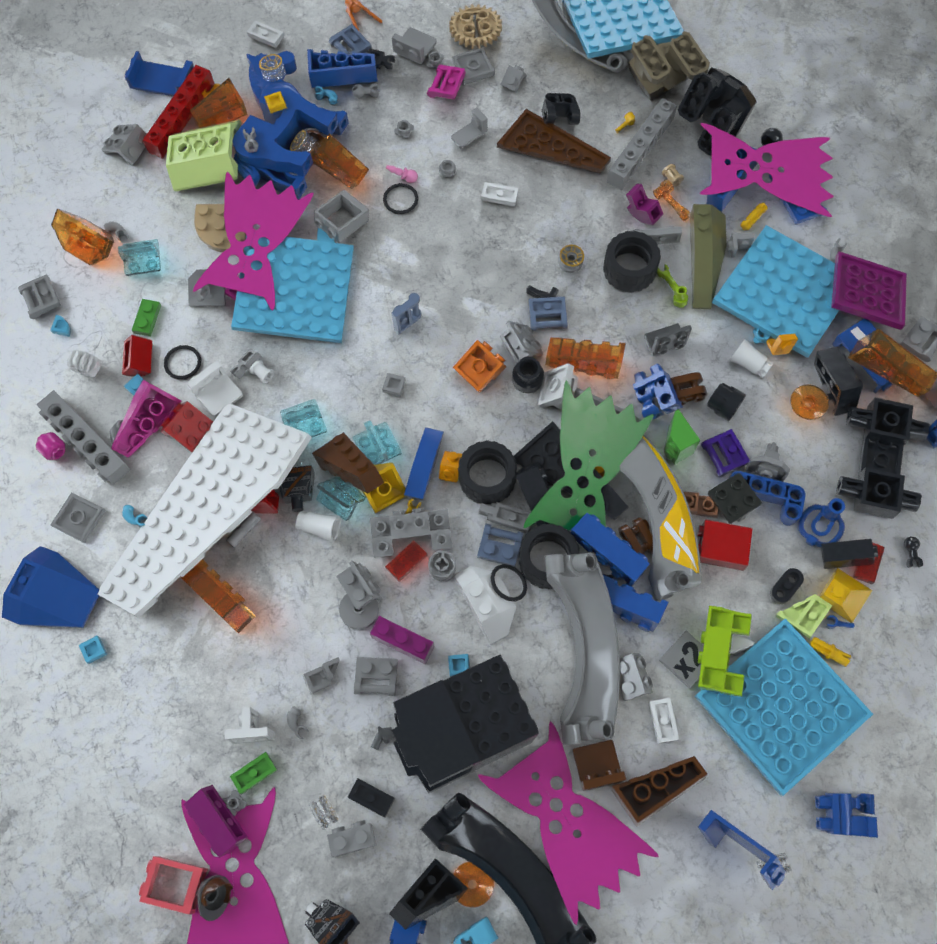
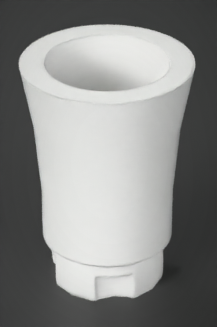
M744 339L730 358V361L739 364L761 378L766 375L773 365L771 361L767 360L766 356L756 350L746 339Z
M310 511L299 512L296 521V529L322 537L330 542L336 540L341 525L340 516L324 515Z

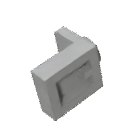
M754 232L732 233L730 240L727 241V251H730L731 258L735 257L738 248L747 249L751 247L755 239Z

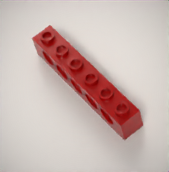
M198 65L194 66L144 137L143 142L148 153L162 159L165 157L169 136L183 131L203 102L204 97L202 93L204 90L209 92L215 84L210 70Z

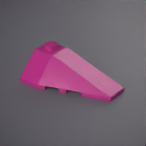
M143 380L130 403L111 449L126 457H130L145 443L149 436L159 430L162 422L167 417L171 418L174 412L172 410L179 402L181 403V400Z

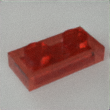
M413 540L385 568L400 582L428 555Z
M875 543L872 544L877 546L878 557H875L874 564L856 566L853 578L869 584L875 583L885 548Z

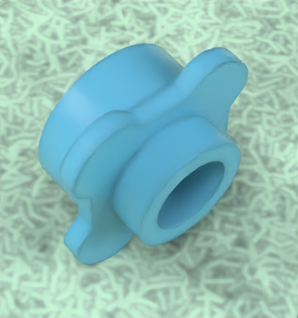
M759 328L753 329V342L755 344H767L766 341L771 339L770 334L767 335L761 332Z

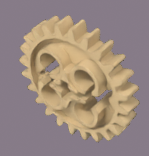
M471 4V7L468 8L465 5L464 10L459 8V12H454V16H451L449 31L454 41H459V45L465 43L466 48L471 45L472 49L474 46L480 49L481 45L487 47V43L492 45L493 40L497 41V36L500 37L502 19H500V15H497L496 10L492 11V7L486 9V5L480 7V4H478L477 7H474ZM474 15H476V26L478 31L477 38H475V24L473 22Z

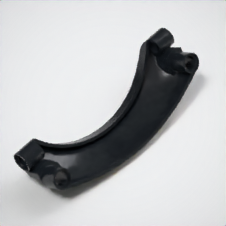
M455 794L420 829L439 850L457 855L469 861L491 877L515 904L526 921L536 944L596 943V935L579 909L577 925L572 921L554 876L545 864L510 829L489 812L468 799L464 794Z

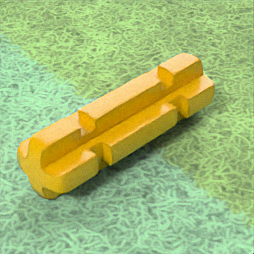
M764 202L759 203L746 217V220L742 221L740 226L744 231L749 230L763 213L767 211L768 207Z

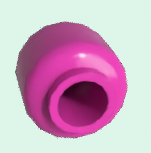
M44 433L37 438L36 450L45 459L57 460L64 455L65 442L55 433Z

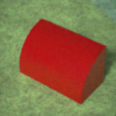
M131 335L124 341L122 375L134 377L137 374L146 376L151 373L153 340Z

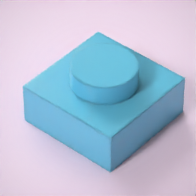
M137 374L124 387L134 396L144 379Z

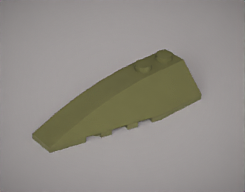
M693 204L690 213L693 309H711L727 246L725 214L710 204Z

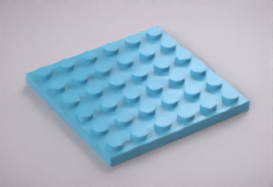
M562 0L588 59L631 50L633 42H639L645 35L651 36L656 44L671 42L672 38L676 39L684 32L668 0Z
M766 225L714 297L712 303L754 328H759L761 332L767 335L770 334V337L775 340L779 335L796 334L798 340L792 350L808 358L839 312V310L831 308L835 263Z
M266 237L258 240V244L262 247L268 246L270 242ZM286 237L279 246L267 254L274 282V310L270 309L264 297L237 291L231 329L342 343L354 245ZM250 245L244 248L243 253L251 256L255 250ZM255 260L251 263V268L253 270H260L262 263ZM240 272L239 278L242 279L245 275Z
M786 618L728 667V672L744 675L742 697L704 689L694 696L780 796H784L873 715Z

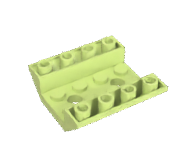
M241 120L183 131L169 136L166 168L175 192L225 182L227 172L230 173L233 180H237L238 164L232 158L233 137L241 127Z

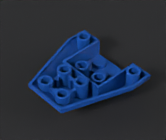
M39 546L22 559L3 594L2 618L27 626L83 628L99 598L98 592L100 590L58 552Z

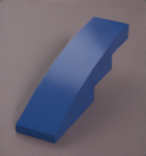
M425 427L404 493L405 497L424 501L444 431Z

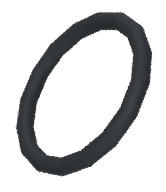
M398 183L387 188L383 196V202L390 212L405 214L416 207L419 197L417 191L412 186ZM406 187L414 193L415 201L406 210H395L387 204L388 193L394 188Z
M188 345L172 348L164 358L166 373L175 379L190 378L198 372L201 366L199 352L194 347ZM180 349L191 350L197 356L195 369L184 376L173 374L167 366L170 355Z
M501 564L492 570L490 577L491 585L501 598L515 602L521 600L526 595V579L517 568ZM499 569H510L520 577L523 583V591L519 596L508 597L498 589L495 584V574Z

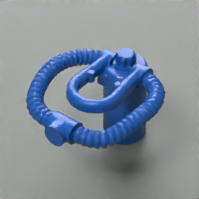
M835 498L827 505L815 504L806 508L799 519L798 529L800 534L807 538L806 543L808 545L821 547L823 543L818 541L819 539L813 535L807 534L804 530L806 517L814 510L821 511L811 523L812 532L818 536H825L831 531L837 520L839 523L837 535L827 543L838 542L845 531V523L840 515L845 510V503L841 499ZM823 516L831 522L827 525L826 531L819 532L816 530L815 525Z

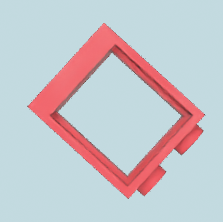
M153 856V859L148 862L146 873H148L146 881L142 883L139 890V896H141L139 902L186 914H195L198 904L196 892L201 882L205 880L208 868ZM160 864L193 872L183 905L150 897Z

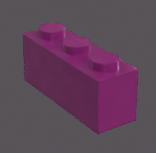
M381 616L378 617L370 632L372 639L425 665L435 647L433 641Z
M213 785L201 788L184 803L189 816L194 819L200 833L205 836L211 845L212 851L219 858L231 853L247 838V835Z

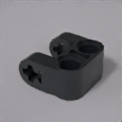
M548 93L545 95L542 106V117L545 124H554L556 117H567L570 125H578L580 123L581 113L575 96L568 93Z

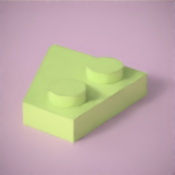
M814 594L784 611H779L776 617L781 621L786 618L799 633L810 639L833 605Z

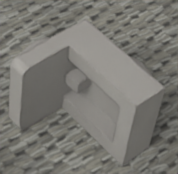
M509 65L501 85L517 92L522 79L527 76L523 72L524 69L517 65L514 67Z

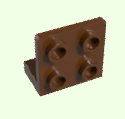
M613 740L577 747L572 750L582 791L626 780L625 772H621Z

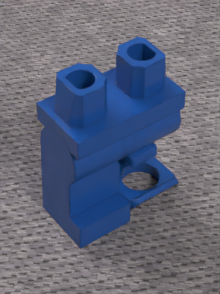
M655 364L651 366L652 375L649 377L643 371L634 374L635 383L632 385L638 401L643 404L642 416L644 418L653 414L652 420L664 415V413L670 414L683 408L670 380V375L664 371L661 365ZM654 398H657L661 409L655 406Z
M825 793V795L815 796L816 808L826 809V817H816L817 829L836 835L878 838L877 817L852 815V809H858L862 813L875 815L874 794L861 793L856 797H852L851 793Z

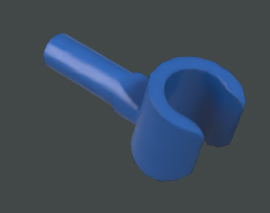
M829 615L826 618L827 620H833L835 623L834 625L827 624L826 627L828 629H834L836 626L854 628V623L839 621L834 615Z

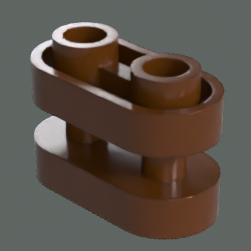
M700 372L680 375L670 379L682 405L690 401H703L708 394L705 386H699L703 382Z
M638 517L632 521V528L627 524L618 528L622 540L629 542L635 552L645 555L644 552L647 551L650 555L653 554V535L649 530L650 526L646 519ZM635 534H637V536L639 537L640 541L642 542L641 545H640V543L638 542L637 538L635 537Z

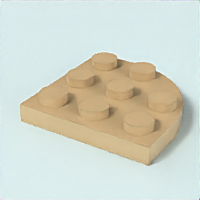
M196 204L194 225L200 240L210 249L218 252H224L229 249L231 244L225 229L224 204ZM238 232L235 238L238 241H245L246 234Z

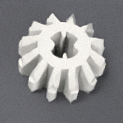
M73 350L67 360V366L70 370L87 377H95L97 372H99L101 364L97 357L81 350Z

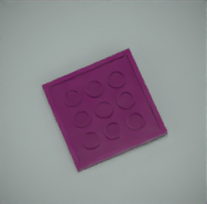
M839 251L835 256L831 308L902 330L905 326L907 273Z

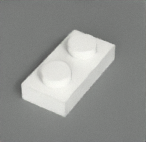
M256 20L247 31L248 37L274 48L278 46L284 37L282 31Z
M485 182L481 201L515 207L519 188Z
M670 698L650 701L649 706L657 743L661 744L680 740Z

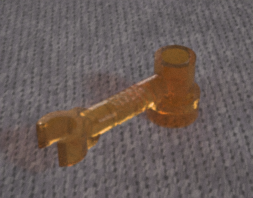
M665 179L653 191V195L658 200L663 197L674 208L681 220H687L690 214L689 210L681 206L670 195L674 191V186L668 179Z

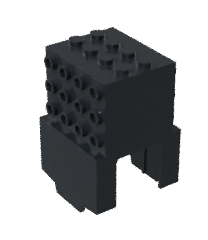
M501 654L393 702L396 711L394 718L397 725L392 730L396 739L393 744L407 776L417 775L428 794L531 744L539 734L538 727L531 718L527 704L522 699L519 688L512 679L508 665L503 660Z

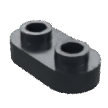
M790 568L784 572L770 591L771 599L777 604L788 602L803 584L804 576L802 572L796 568ZM789 577L794 578L795 582H790ZM777 592H781L783 597H779Z

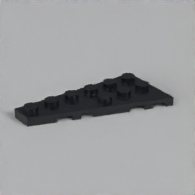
M552 421L519 450L514 457L516 463L522 467L539 461L541 468L543 467L547 474L546 480L554 485L565 476L561 460L560 429ZM573 458L570 466L574 470H579L582 462L579 458ZM594 468L593 475L598 479L602 478ZM581 476L577 480V485L580 488H586L589 484L585 476ZM608 483L601 488L605 515L616 520L629 506ZM564 486L562 488L563 491L570 495L573 494L571 487ZM593 495L585 496L584 503L591 507L595 505L596 499Z

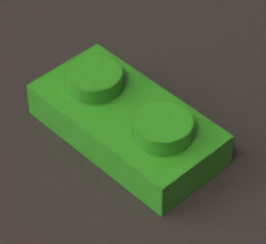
M142 299L132 327L134 334L151 337L161 308L160 302Z
M264 752L230 775V778L238 792L242 795L275 773L277 768L268 753Z

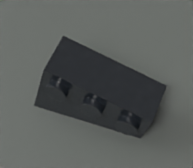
M838 346L817 351L814 366L822 385L826 384L829 394L826 396L828 400H832L835 406L833 414L834 416L846 414L851 406L857 407L861 391L863 390V382L861 379H858L854 368L850 366L846 355L841 352Z
M435 858L399 900L389 915L406 930L457 902L468 888Z

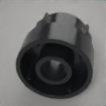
M528 355L520 359L513 368V385L522 393H533L540 389L544 379L543 367H541L537 359Z
M720 383L710 397L707 407L729 422L745 399L746 394L733 386L730 387Z

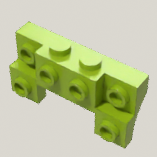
M709 606L706 631H702L701 643L704 644L703 651H699L698 663L701 664L699 689L742 697L744 675L728 672L732 635H750L752 614L736 612L723 607Z

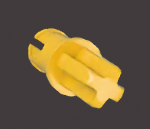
M813 637L809 645L817 652L825 655L826 659L830 658L844 667L849 664L851 655L839 650L834 644L830 645L817 637Z

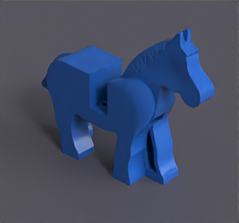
M283 51L276 54L282 58V63L279 67L277 65H279L278 63L281 60L278 56L272 55L268 57L262 53L257 56L246 54L250 65L249 80L255 100L262 110L264 120L250 115L233 137L234 160L238 164V173L243 179L251 175L255 187L260 179L266 182L271 180L275 190L281 193L292 185L296 198L299 200L307 188L305 176L313 165L311 153L307 151H290L293 139L300 131L307 128H315L328 137L332 135L341 136L349 124L347 112L343 110L329 111L317 107L303 98L291 83L283 81L285 75L292 74L297 70L295 57L292 52ZM267 56L266 59L264 58V59L261 61V63H266V66H265V64H261V65H264V66H262V67L265 68V69H267L268 67H272L271 69H273V70H263V69H261L260 66H259L260 60H261L263 57ZM280 91L287 108L270 113L264 96ZM252 128H254L256 132L254 140L257 141L259 147L256 152L249 153L244 146L247 140L244 138L243 129L250 135Z

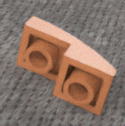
M684 492L691 514L718 518L719 509L709 496H700L699 493Z

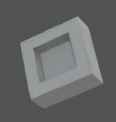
M387 373L382 388L383 393L401 397L406 381L405 377Z

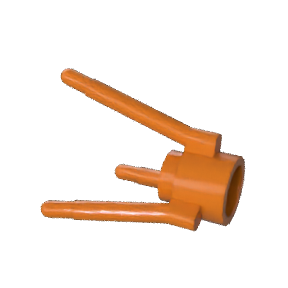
M345 0L346 12L358 31L359 29L352 12L358 13L363 9L375 20L382 23L378 16L358 0Z

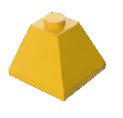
M392 462L375 465L384 483L368 494L362 491L375 514L405 497L406 488Z
M837 568L819 597L833 605L832 611L852 623L872 590Z

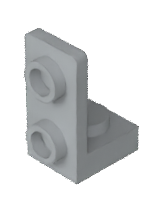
M478 108L472 110L471 123L451 135V139L459 148H464L488 131V118Z

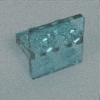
M157 239L127 243L118 247V253L124 262V273L126 276L161 271L159 241Z
M316 399L280 411L285 425L306 432L311 437L327 432Z
M371 420L364 423L366 431L352 437L355 445L374 465L381 464L402 454L387 422L373 426Z
M334 477L317 485L320 492L316 500L345 521L351 518L357 504L363 502L366 498L358 489L352 488L340 477Z

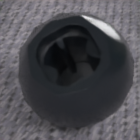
M777 128L766 129L761 136L762 146L783 141V135Z

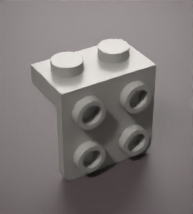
M411 27L407 29L403 36L395 33L392 37L393 52L419 64L424 62L437 43L436 38Z
M138 124L117 125L113 129L111 137L104 141L102 151L104 153L118 152L130 165H133L146 148L143 142L146 133Z

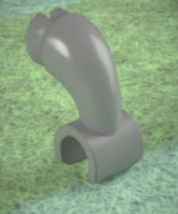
M109 222L104 224L106 232H115L120 242V238L123 235L127 239L129 238L119 223Z
M840 238L836 241L830 253V260L834 263L837 253L839 251L842 252L847 245L845 243L844 246H840L838 244L841 240Z
M293 706L290 712L288 711L287 722L296 736L304 739L299 735V730L305 729L307 732L309 731L305 726L298 725V716L301 714V711Z

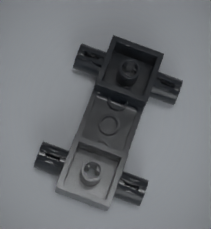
M875 397L867 406V410L852 406L849 408L846 425L864 428L858 479L840 476L836 494L854 498L853 511L889 519L896 517L901 512V509L913 512L918 511L922 495L918 492L904 490L905 476L900 475L904 445L909 439L925 441L929 433V423L912 419L913 405Z

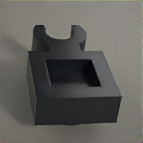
M369 48L367 53L375 55L377 69H381V66H385L389 70L393 69L392 63L389 62L395 63V56H385V52Z

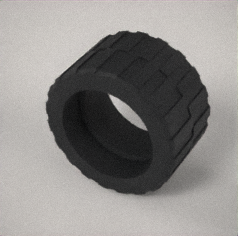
M625 231L613 237L607 246L603 266L604 276L610 285L623 292L630 293L639 292L649 287L656 277L661 259L658 244L652 237L638 231ZM622 254H636L642 257L648 266L641 270H628L619 265L616 258Z
M489 440L479 441L469 446L459 460L458 472L461 489L469 499L480 504L500 503L505 498H508L515 487L517 473L516 459L512 452L505 445ZM493 460L504 467L506 476L499 484L485 487L476 484L470 478L469 472L471 467L477 462Z
M542 524L532 528L525 535V538L522 539L519 551V565L521 573H523L525 579L530 584L541 589H553L547 581L546 572L537 569L530 560L532 548L538 543L550 541L559 544L566 551L567 555L580 554L579 545L571 532L562 526Z

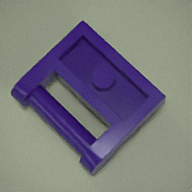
M732 429L701 443L703 450L707 451L716 467L718 477L741 468L750 461ZM715 444H717L728 463L725 467L713 448Z

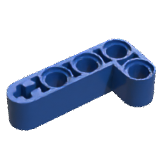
M735 471L730 475L732 477L740 473L761 501L781 505L780 520L784 525H794L802 516L806 496L802 487L742 471ZM752 484L757 485L760 490L754 489ZM771 489L777 490L779 495L773 494ZM790 494L796 495L798 500L793 499ZM787 511L792 512L795 518L790 517Z

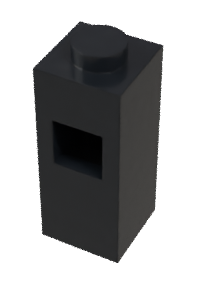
M872 539L821 544L824 569L873 565L875 557H878L877 546L872 544Z

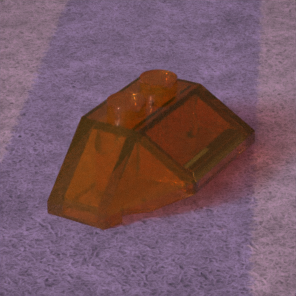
M56 209L51 226L55 230L57 238L65 251L90 266L108 258L114 243L112 234L83 217Z

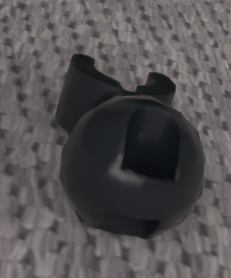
M907 537L904 541V547L909 551L910 558L907 560L906 565L908 568L913 567L912 562L914 560L917 562V567H922L923 560L918 557L917 553L920 541L916 537Z

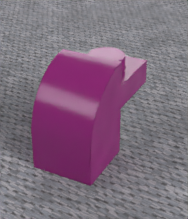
M637 183L626 194L630 203L627 207L628 211L641 223L653 226L663 215L659 201L647 198L642 184Z

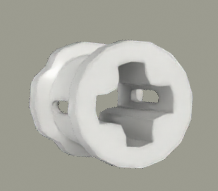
M261 360L255 361L249 370L252 375L259 377L263 384L268 383L274 376V371L265 367Z

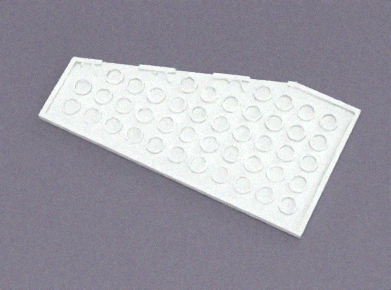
M227 403L145 521V525L140 528L99 588L98 595L140 618L158 601L157 597L180 576L184 577L206 556L205 552L227 532L231 533L252 513L251 509L274 488L277 490L282 485L312 437L306 432Z

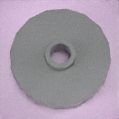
M348 594L340 601V617L344 624L351 629H366L378 618L379 606L376 599L365 605L360 612L355 611L356 607Z

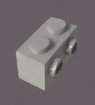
M365 820L353 823V828L345 830L344 826L332 829V834L327 835L332 857L377 846L372 824H366Z

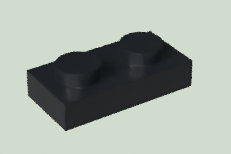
M357 778L347 797L386 818L395 800L394 797Z

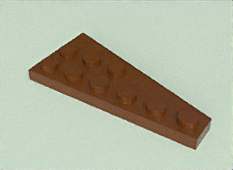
M528 109L524 110L497 142V148L597 173H602L611 161L610 156L554 124H545L542 117Z

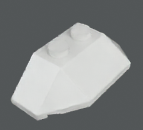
M470 566L454 574L453 577L491 645L508 636L516 605L514 601H507L494 591L491 585V570ZM496 572V586L504 595L511 597L498 572Z

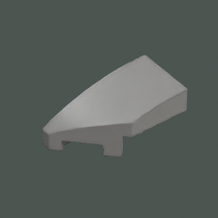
M339 657L303 674L310 694L330 686L340 660Z

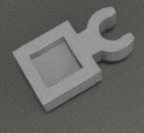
M249 349L239 359V364L234 366L230 372L240 379L247 369L250 370L252 364L262 356L257 351Z

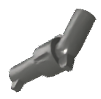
M378 726V733L372 742L371 748L378 750L382 740L385 744L393 740L395 736L392 732V727L381 728Z

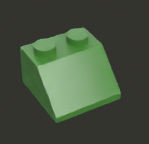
M679 409L675 411L670 422L664 447L665 456L674 465L693 455L700 442L699 437Z

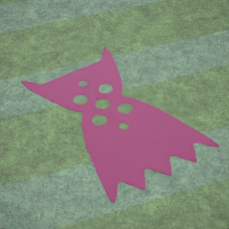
M700 123L712 135L711 185L702 190L700 194L712 195L746 187L755 182L764 190L784 201L815 213L832 217L820 205L821 202L834 197L820 186L821 183L833 178L832 175L820 167L821 164L833 159L819 148L830 140L829 137L784 140L770 143L754 150L733 135L712 125ZM744 149L747 157L744 159L739 158L737 150ZM764 153L771 154L772 161L769 163L763 161L762 155ZM726 159L731 161L730 165L725 164ZM750 162H758L760 165L759 170H751ZM779 167H783V168H784V172H783V173H780V172L778 171V168H779ZM740 169L744 170L747 173L746 179H739L736 174L737 171ZM769 173L773 178L772 182H764L762 175Z
M227 172L225 177L224 220L231 247L221 253L202 274L195 284L193 292L207 284L264 297L273 311L275 307V290L272 269L267 254L279 246L288 236L310 203L314 193L307 194L298 200L292 185L278 195L271 180L257 190L251 175L236 185L230 173ZM259 224L260 228L258 230H255L253 228V225ZM238 232H244L247 238L245 241H238L235 235ZM266 237L270 242L268 246L262 247L258 244V240ZM251 245L255 250L254 254L247 256L243 253V249ZM229 256H238L239 262L236 265H231L228 262ZM258 260L262 263V268L260 270H253L251 263ZM240 272L245 275L242 279L237 276Z
M551 721L549 723L548 742L499 778L478 775L479 779L500 797L522 811L537 816L540 819L541 838L548 864L567 911L576 925L578 922L579 901L598 910L600 909L599 885L620 893L618 869L640 876L637 853L659 857L654 849L612 813L592 800L575 794L572 791V777L560 736ZM534 772L539 774V779L536 781L532 779ZM555 776L563 780V787L559 790L553 789L550 785L551 779ZM532 793H539L541 795L542 802L539 806L530 804L529 796ZM553 798H558L563 803L562 809L558 812L550 808V801ZM575 803L580 804L583 808V814L580 817H574L570 812L571 806ZM553 820H558L562 824V830L558 834H553L549 830V823ZM574 830H580L581 836L579 838L574 837Z
M275 787L271 789L261 804L248 805L234 816L247 835L246 839L251 841L252 847L250 851L242 853L237 846L231 853L220 858L211 854V845L205 836L200 833L194 819L189 816L184 806L186 801L182 799L181 806L188 828L201 856L210 866V871L206 875L205 880L214 875L225 876L233 886L230 899L232 897L238 899L237 905L232 906L229 902L223 914L213 921H207L200 916L197 904L195 914H192L187 944H289L275 898L265 877L254 864V859L262 847L272 815L276 795ZM229 858H236L239 862V867L233 874L227 871L225 867L226 861ZM250 873L254 879L253 884L247 888L243 887L240 883V878L243 874Z

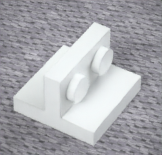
M568 363L544 373L538 406L545 408L554 405L562 410L563 390L566 380L574 396L578 377L573 375V365Z
M242 707V713L238 715L239 726H242V729L225 730V740L233 744L275 740V732L268 727L258 728V712L251 707Z

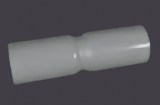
M252 511L226 541L235 548L261 518Z

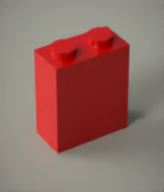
M705 519L703 524L699 525L697 537H700L698 544L700 563L744 571L749 563L753 528Z

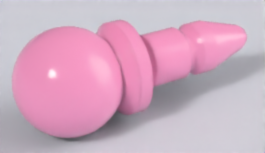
M386 166L387 170L401 176V179H405L408 183H414L418 179V174L413 169L407 170V168H404L402 170L395 166Z

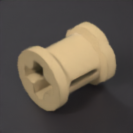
M675 164L666 166L661 173L663 177L670 181L671 187L678 186L684 180V176L676 170Z

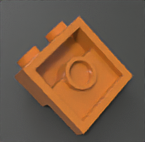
M477 340L453 368L478 392H481L507 366L504 364L506 360L498 353L494 355L491 352L493 348L487 342L481 343Z

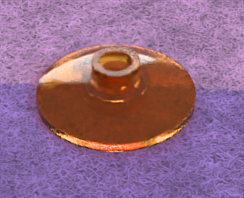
M807 384L799 386L793 391L790 404L793 411L799 417L815 420L826 413L829 400L822 389Z
M470 862L461 864L454 871L453 875L468 888L458 900L460 904L473 908L485 904L490 899L494 889V880L484 871ZM470 880H475L477 883L474 889L468 886Z

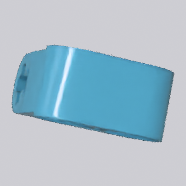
M484 917L457 935L453 944H461V939L470 940L472 944H491L498 939V936L488 917Z

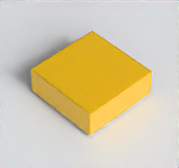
M280 91L264 96L270 113L287 108Z

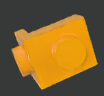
M796 334L779 335L776 340L774 338L768 339L766 343L772 355H783L790 353L798 338Z
M449 451L444 452L440 464V480L458 481V466L462 454Z

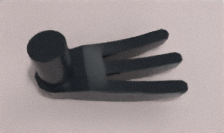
M530 285L526 288V293L534 298L556 297L559 291L555 287H552L550 293L538 290Z

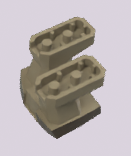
M684 31L676 39L672 38L671 42L660 43L659 45H656L651 36L645 35L639 42H633L631 53L634 58L629 61V71L639 87L652 101L687 79L693 80L694 76L698 73L704 72L707 74L710 62L689 32Z

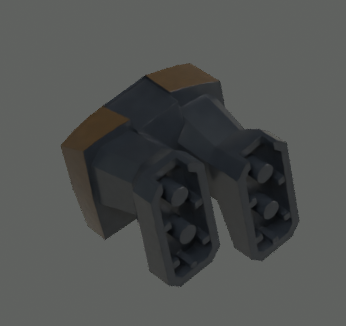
M711 67L707 74L702 72L694 76L678 107V113L690 123L699 120L702 116V119L707 124L736 137L742 130L757 101L744 83L721 69ZM704 129L697 142L698 148L712 156V135Z

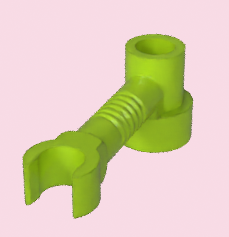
M664 265L665 271H661L658 268L657 275L665 279L674 291L673 304L679 308L685 307L688 303L687 288L676 283L670 275L667 265Z

